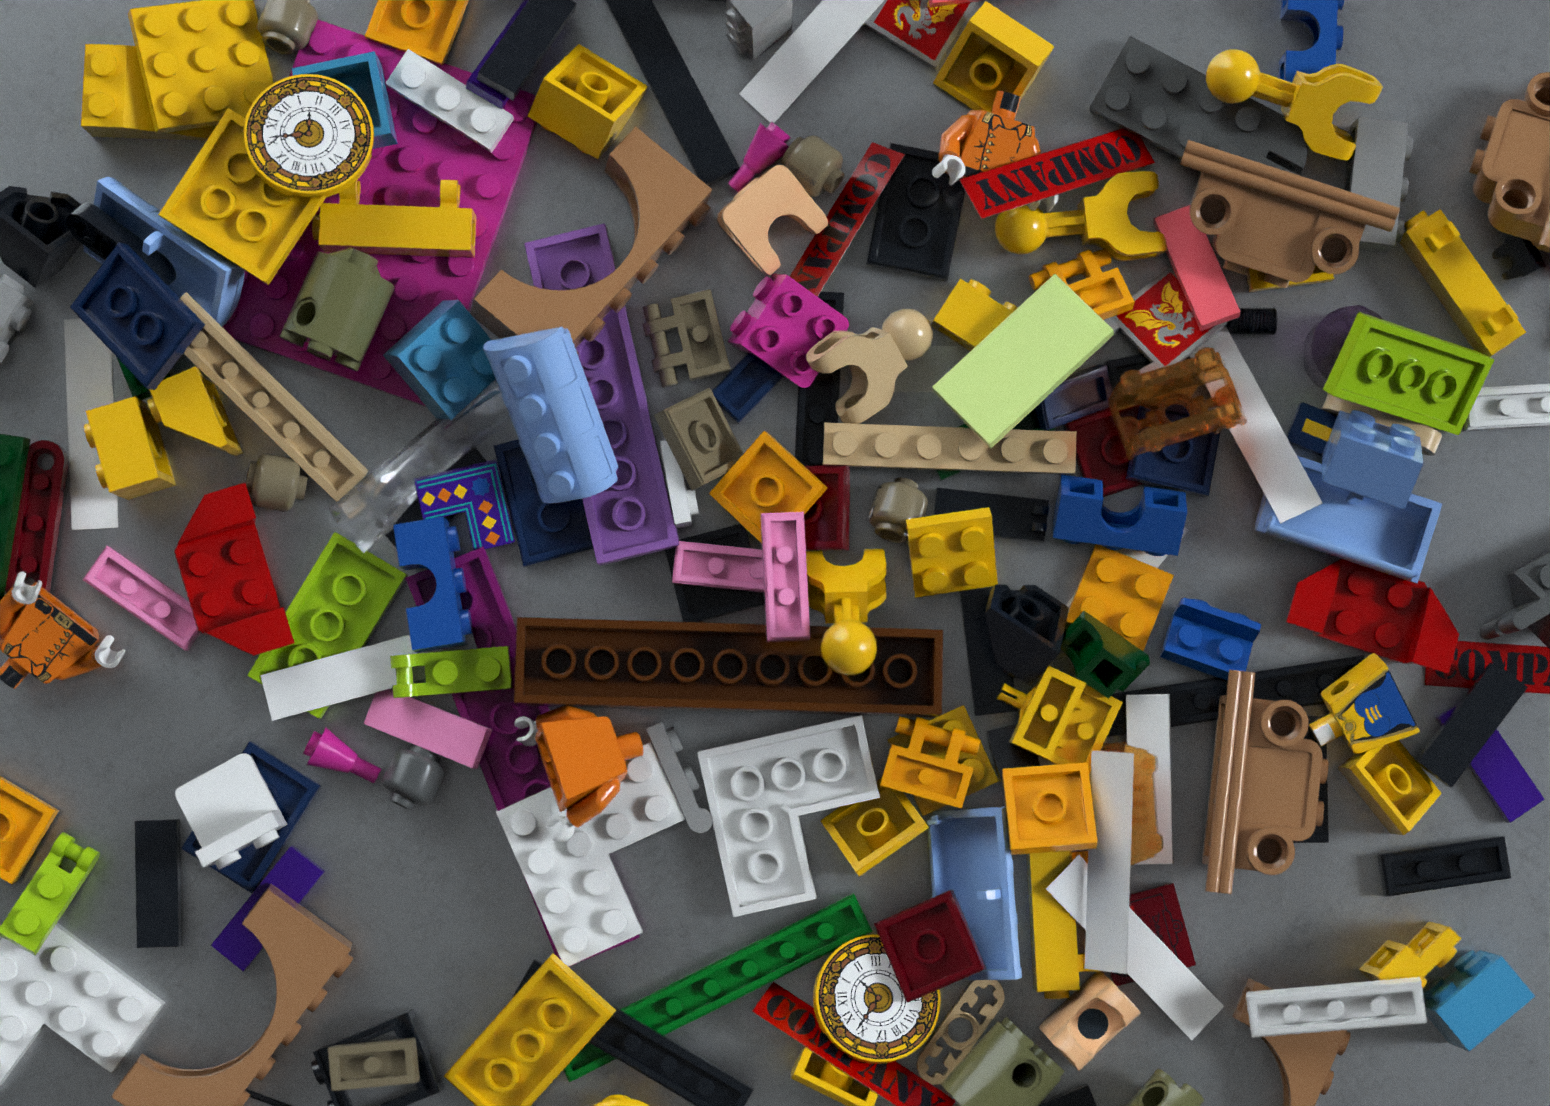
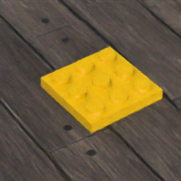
M198 0L133 8L128 12L156 134L217 126L228 108L246 119L247 113L257 96L274 83L265 45L262 41L263 37L257 28L259 20L254 0Z
M228 108L158 215L269 285L326 196L304 197L293 195L291 197L268 186L256 174L247 157L244 143L245 118Z

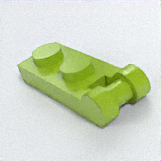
M509 646L390 656L391 668H395L397 685H392L393 698L513 688ZM412 667H425L426 683H413Z
M62 832L55 840L50 853L0 926L1 937L36 956L100 857V852L90 846L84 849L74 843V837L65 832ZM65 857L77 863L71 874L59 868Z

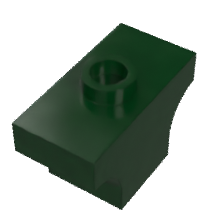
M1083 611L1064 631L1061 650L1072 661L1076 677L1108 699L1117 690L1124 692L1150 665L1148 654L1086 611Z

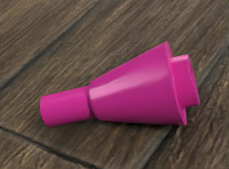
M773 122L767 128L760 123L743 159L744 163L729 180L728 184L739 192L752 180L756 173H761L784 155L789 147L786 143L791 137Z
M326 727L322 734L316 731L313 732L303 751V754L310 757L306 765L344 773L351 772L373 784L381 771V768L357 757V753Z

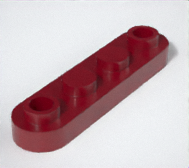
M39 440L29 446L5 588L6 593L14 586L20 572L26 573L24 583L30 578L37 583L40 580L43 582L42 587L50 592L69 463L65 450L52 441ZM51 455L54 459V464L50 469L44 470L42 460L45 456Z

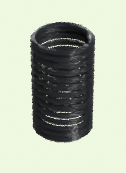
M1242 307L1240 309V316L1227 321L1226 327L1228 332L1233 335H1274L1278 324L1277 310L1271 307L1266 309L1261 307L1259 309L1257 307L1252 309L1246 307L1244 309Z

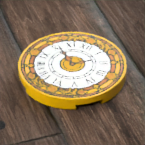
M300 74L286 77L273 83L257 96L245 119L244 143L252 168L274 190L291 197L293 195L304 197L325 195L329 197L350 187L364 173L372 156L374 131L372 119L366 105L352 89L330 77Z
M878 934L854 938L837 948L819 970L814 985V1012L823 1034H826L837 1048L849 1055L848 1057L864 1063H890L916 1051L931 1035L940 1012V989L914 1001L906 1002Z

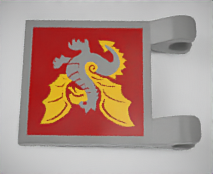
M884 0L863 25L933 69H936L977 1L930 7L929 0Z
M1170 265L1132 296L1134 300L1133 310L1104 319L1114 330V335L1099 349L1104 347L1120 330L1151 362L1140 369L1133 378V388L1143 396L1149 393L1164 376L1227 325V322L1200 331L1176 274Z

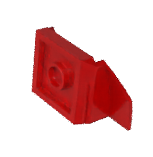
M241 483L203 496L177 543L174 555L198 633L212 636L239 650L256 656L294 644L295 642L284 607H280L255 525L256 515L246 483Z
M1343 559L1337 560L1296 584L1286 623L1313 631L1312 634L1318 638L1368 654L1376 653L1379 657L1396 663L1418 664L1449 674L1459 633L1431 587L1427 588L1425 582L1418 580L1416 584Z

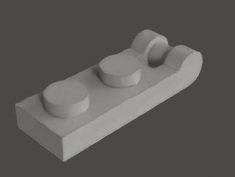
M659 722L646 728L688 826L695 833L708 831L713 824V818L708 809L699 806L693 793L700 786L691 766L688 765L682 768L676 752L683 750V747L674 727L665 729L663 722Z

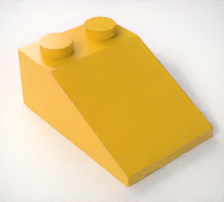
M85 44L81 127L92 137L208 140L216 126L160 134L155 133L135 46Z

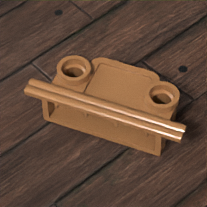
M1544 72L1530 80L1523 101L1519 99L1507 100L1501 105L1496 117L1487 116L1480 135V139L1487 141L1484 150H1476L1469 173L1476 175L1473 183L1475 196L1482 202L1490 204L1487 214L1494 228L1501 232L1529 240L1537 249L1550 253V72Z
M1190 140L1187 141L1180 165L1202 171L1190 205V218L1193 225L1199 231L1215 235L1213 248L1218 256L1225 259L1223 268L1243 275L1248 274L1249 268L1265 273L1263 281L1283 288L1288 287L1289 281L1302 282L1307 280L1312 275L1315 265L1320 270L1329 274H1340L1348 271L1358 259L1359 243L1366 224L1392 232L1400 209L1399 207Z
M1229 670L1226 695L1220 696L1202 856V864L1208 865L1205 891L1232 894L1234 868L1258 871L1267 875H1277L1286 871L1291 866L1295 857L1293 841L1308 839L1313 834L1315 826H1321L1323 821L1324 803L1323 801H1318L1320 784H1325L1327 781L1328 759H1323L1322 750L1316 742L1303 739L1308 731L1309 721L1305 710L1299 704L1290 700L1271 701L1253 698L1254 672Z

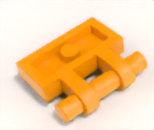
M1107 248L1095 252L1088 249L1077 253V258L1061 264H1057L1055 261L1043 265L1041 271L1029 275L1032 289L1037 290L1054 274L1066 284V279L1082 274L1086 279L1071 283L1068 286L1103 320L1133 310L1134 306L1132 295L1118 267L1103 273L1100 267L1111 264L1112 261Z
M899 716L895 732L910 736L909 745L906 749L891 744L880 785L962 809L973 768L958 764L960 751L977 755L981 739L965 735L966 730L953 727L952 731L929 725V720L916 717L915 720ZM923 741L947 747L944 759L920 753Z

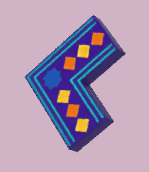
M496 460L414 478L423 520L464 512L473 550L481 547L488 549L515 542Z

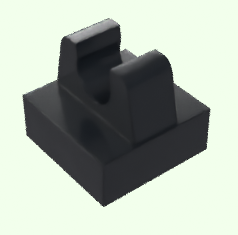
M1516 236L1505 239V242L1492 252L1494 260L1505 255L1510 256L1513 260V267L1501 274L1504 280L1529 276L1547 267L1539 250L1531 241Z

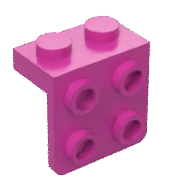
M773 273L771 277H764L753 292V297L756 298L747 312L744 310L735 318L730 327V331L733 334L727 342L739 351L752 353L798 387L807 388L819 373L812 370L806 360L807 352L833 331H847L849 321L790 276Z

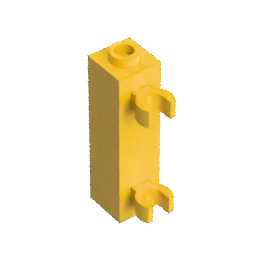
M458 180L440 181V207L359 204L361 182L356 181L339 193V204L322 203L320 215H314L313 239L319 240L318 245L324 252H336L351 247L366 254L475 258L477 216L472 208H459L460 185H458Z
M1441 209L1430 216L1423 210L1404 223L1407 231L1403 234L1402 240L1399 242L1473 350L1490 357L1526 333L1518 321L1519 317L1510 304H1506L1459 235L1461 234L1452 221L1449 222Z
M1072 850L1026 854L1033 989L1037 992H1044V999L1069 998V990H1080L1079 972L1098 971L1085 969V953H1078L1076 920L1046 890L1078 855L1088 864V851L1072 852Z

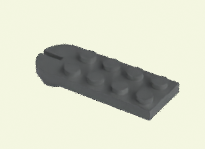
M1129 36L1089 107L1090 112L1182 159L1187 141L1190 140L1293 174L1295 173L1267 159V155L1273 154L1292 164L1293 171L1302 174L1306 163L1307 143L1298 125L1287 122L1284 115L1251 98L1235 104L1224 103L1216 99L1207 87L1205 74L1132 36Z

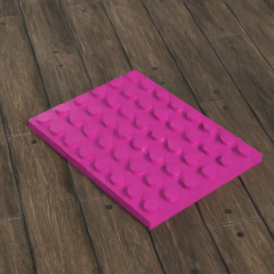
M318 20L306 48L298 51L292 68L375 51L382 64L386 83L405 52L366 39L362 34ZM427 60L465 85L472 74L445 63L440 65ZM386 85L398 144L372 150L370 162L364 173L357 180L361 182L359 204L440 207V181L458 180V185H460L459 208H472L477 216L475 258L368 254L379 261L377 268L380 276L392 283L395 289L358 372L336 363V355H332L330 361H326L307 352L308 343L305 342L303 347H300L279 337L316 253H333L324 252L318 245L319 240L313 239V218L269 285L244 270V282L240 300L234 313L222 327L236 341L426 407L385 359L383 354L443 300H459L468 312L470 311L537 126V122L528 117L536 95L523 90L519 91L514 100L508 99L502 108L512 114L514 120L491 153ZM339 193L326 197L323 203L339 204ZM320 208L315 215H320Z

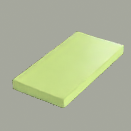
M1054 274L933 385L932 389L992 448L1114 335V330L1065 282Z

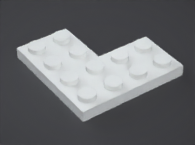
M862 715L697 752L709 809L713 818L714 832L733 917L817 898L799 816L880 798Z
M651 742L643 745L642 756L625 760L627 774L620 783V792L599 815L581 827H575L573 836L567 841H553L555 837L563 832V824L560 821L552 827H545V822L549 817L553 815L566 816L567 811H559L552 787L496 812L558 954L567 966L643 933L609 854L685 820Z
M58 923L36 956L2 937L0 940V1086L45 1025L110 1073L115 1072L166 1002Z

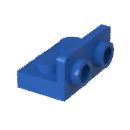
M1183 597L1171 615L1160 657L1228 681L1229 670L1246 671L1252 645L1260 633L1261 624L1250 620L1243 614L1229 613L1214 608L1203 600Z

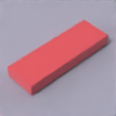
M1190 205L1155 217L1153 224L1156 231L1164 234L1166 238V254L1200 331L1238 318L1240 316V309L1207 235L1199 231L1191 221Z

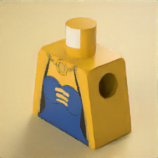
M1376 653L1366 657L1321 692L1320 695L1329 714L1309 724V728L1320 747L1342 736L1344 742L1354 754L1362 753L1420 732L1387 665Z

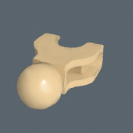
M901 309L888 316L883 322L882 329L872 327L862 334H855L845 330L833 331L807 352L806 360L812 370L823 374L832 373L847 365L850 367L852 374L850 388L837 400L835 408L842 423L859 424L889 404L894 393L897 376L908 367L905 361H912L922 357L931 347L934 334L930 321L921 312L914 309Z

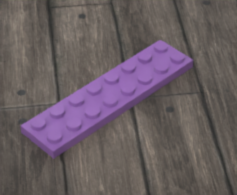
M605 223L524 243L534 287L548 290L578 289L594 284L616 270ZM625 306L618 313L611 309L602 319L606 324L601 332L591 342L584 339L576 348L619 466L616 470L618 480L611 487L593 496L582 498L595 557L599 566L676 548V546L680 545Z

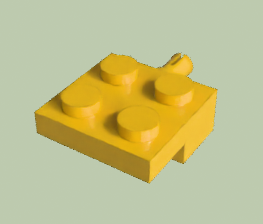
M1048 666L1042 672L1036 685L1027 694L1004 683L1001 690L1015 696L1016 699L1002 692L999 693L997 700L1020 709L1018 724L1011 736L1010 743L1054 764L1088 762L1089 773L1091 771L1092 750H1101L1123 702L1114 697L1108 699L1092 687L1086 685L1087 683L1051 666Z
M1428 922L1407 945L1387 940L1359 970L1370 981L1421 977L1423 989L1427 983L1424 977L1435 966L1441 968L1454 957L1457 952L1454 946L1461 938L1449 926Z

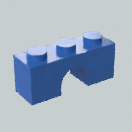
M1281 0L1280 20L1296 21L1305 25L1312 36V47L1304 51L1286 50L1279 60L1278 78L1292 82L1296 71L1312 74L1317 73L1324 67L1336 64V50H1341L1344 35L1343 26L1337 25L1338 10L1343 9L1344 0Z
M1061 474L1053 513V538L1061 539L1069 544H1081L1084 542L1103 545L1111 550H1122L1124 548L1139 550L1152 556H1164L1166 554L1178 556L1187 517L1186 492L1144 486L1140 503L1134 509L1120 513L1111 511L1103 505V480Z
M445 517L393 525L399 567L405 571L419 568L428 569L434 574L436 579V591L429 602L421 606L406 608L412 651L423 653L468 645L466 635L473 634V627L469 609L462 610L460 593L466 592V581L463 568H456L453 552L460 551L456 526L449 527V521Z

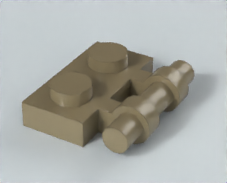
M711 289L671 298L674 313L671 316L662 318L658 303L643 307L646 322L642 326L645 337H650L655 357L651 362L654 373H659L662 388L677 385L678 380L675 369L686 365L690 381L731 371ZM678 329L683 351L671 354L666 333Z

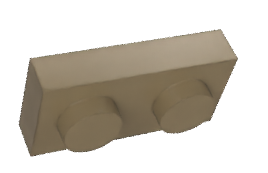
M416 1038L333 1045L328 1048L332 1091L413 1084L420 1081Z

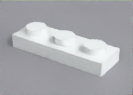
M407 49L385 83L391 90L491 153L514 120L512 114L466 89L465 84L410 49Z

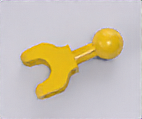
M1229 49L1217 54L1209 63L1206 71L1207 87L1216 99L1224 103L1235 104L1253 96L1282 106L1281 111L1285 120L1299 126L1305 142L1312 151L1340 160L1351 159L1356 144H1354L1352 136L1347 131L1332 124L1333 114L1341 105L1350 101L1367 104L1374 103L1383 88L1374 76L1340 63L1329 65L1312 74L1296 71L1293 81L1289 82L1260 72L1255 59L1247 52L1238 49Z
M1153 171L1116 174L1104 185L1098 195L1083 197L1077 204V210L1043 213L1039 207L1033 211L1027 205H1023L999 213L995 221L996 238L1005 250L1019 255L1034 252L1043 244L1046 238L1081 234L1082 246L1096 245L1102 249L1107 248L1111 258L1120 262L1158 257L1167 251L1164 234L1161 232L1138 230L1131 224L1127 215L1129 202L1148 198L1159 188L1158 175Z
M884 548L864 549L862 560L848 566L829 563L825 560L822 550L806 551L809 607L824 615L825 624L834 623L826 631L822 639L821 652L823 659L833 671L839 674H859L872 664L877 651L875 637L872 631L863 623L868 622V613L872 609L879 607L886 600V558Z

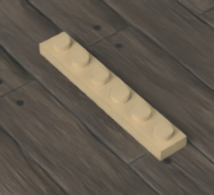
M185 292L180 299L205 326L188 346L184 354L321 488L338 502L366 476L369 470Z
M824 423L823 466L847 465L849 467L1074 475L1077 432L1012 429L997 444L990 448L971 428Z

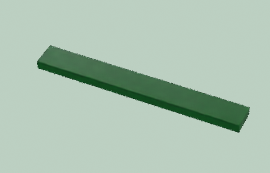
M854 893L621 1008V1010L659 1033L666 1035L835 951L844 943L873 931ZM588 1042L563 1070L568 1081L571 1082L616 1058Z

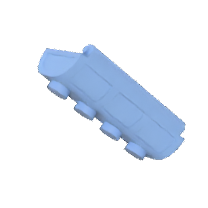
M105 177L98 180L94 205L142 239V251L150 255L157 250L171 262L176 272L175 281L168 287L179 298L187 292L215 321L224 326L234 313L240 300L244 282V270L158 215L161 210L123 186L114 177ZM83 245V251L100 264H103L104 259Z
M561 326L487 341L483 346L484 352L490 362L502 394L501 397L512 420L520 447L526 457L541 501L544 503L572 501L593 496L611 487L618 480L616 470L619 466L569 330Z
M1300 456L1297 457L1323 504L1280 524L1265 494H1263L1255 522L1256 531L1416 584L1418 583L1442 507V503L1411 493L1404 510L1324 483L1322 464Z
M1006 806L933 811V816H930L931 820H926L929 827L927 834L932 898L949 890L954 891L987 968L962 980H1016L1022 978L1013 878L1014 867L1010 852Z

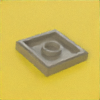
M710 388L654 414L692 491L727 473L743 455Z

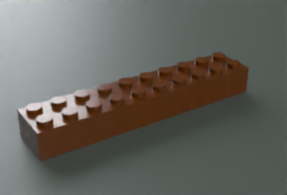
M517 617L514 703L516 706L562 707L569 705L585 708L937 717L942 715L943 630L868 627L872 631L877 644V651L872 664L859 674L843 675L833 671L826 664L821 652L823 636L831 626H810V640L767 642L766 624Z

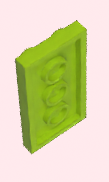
M1358 312L1323 390L1332 396L1459 435L1495 359L1484 353Z
M334 532L285 612L295 643L260 654L247 676L263 685L260 675L365 647L408 575L344 536ZM329 706L307 712L318 719H322Z

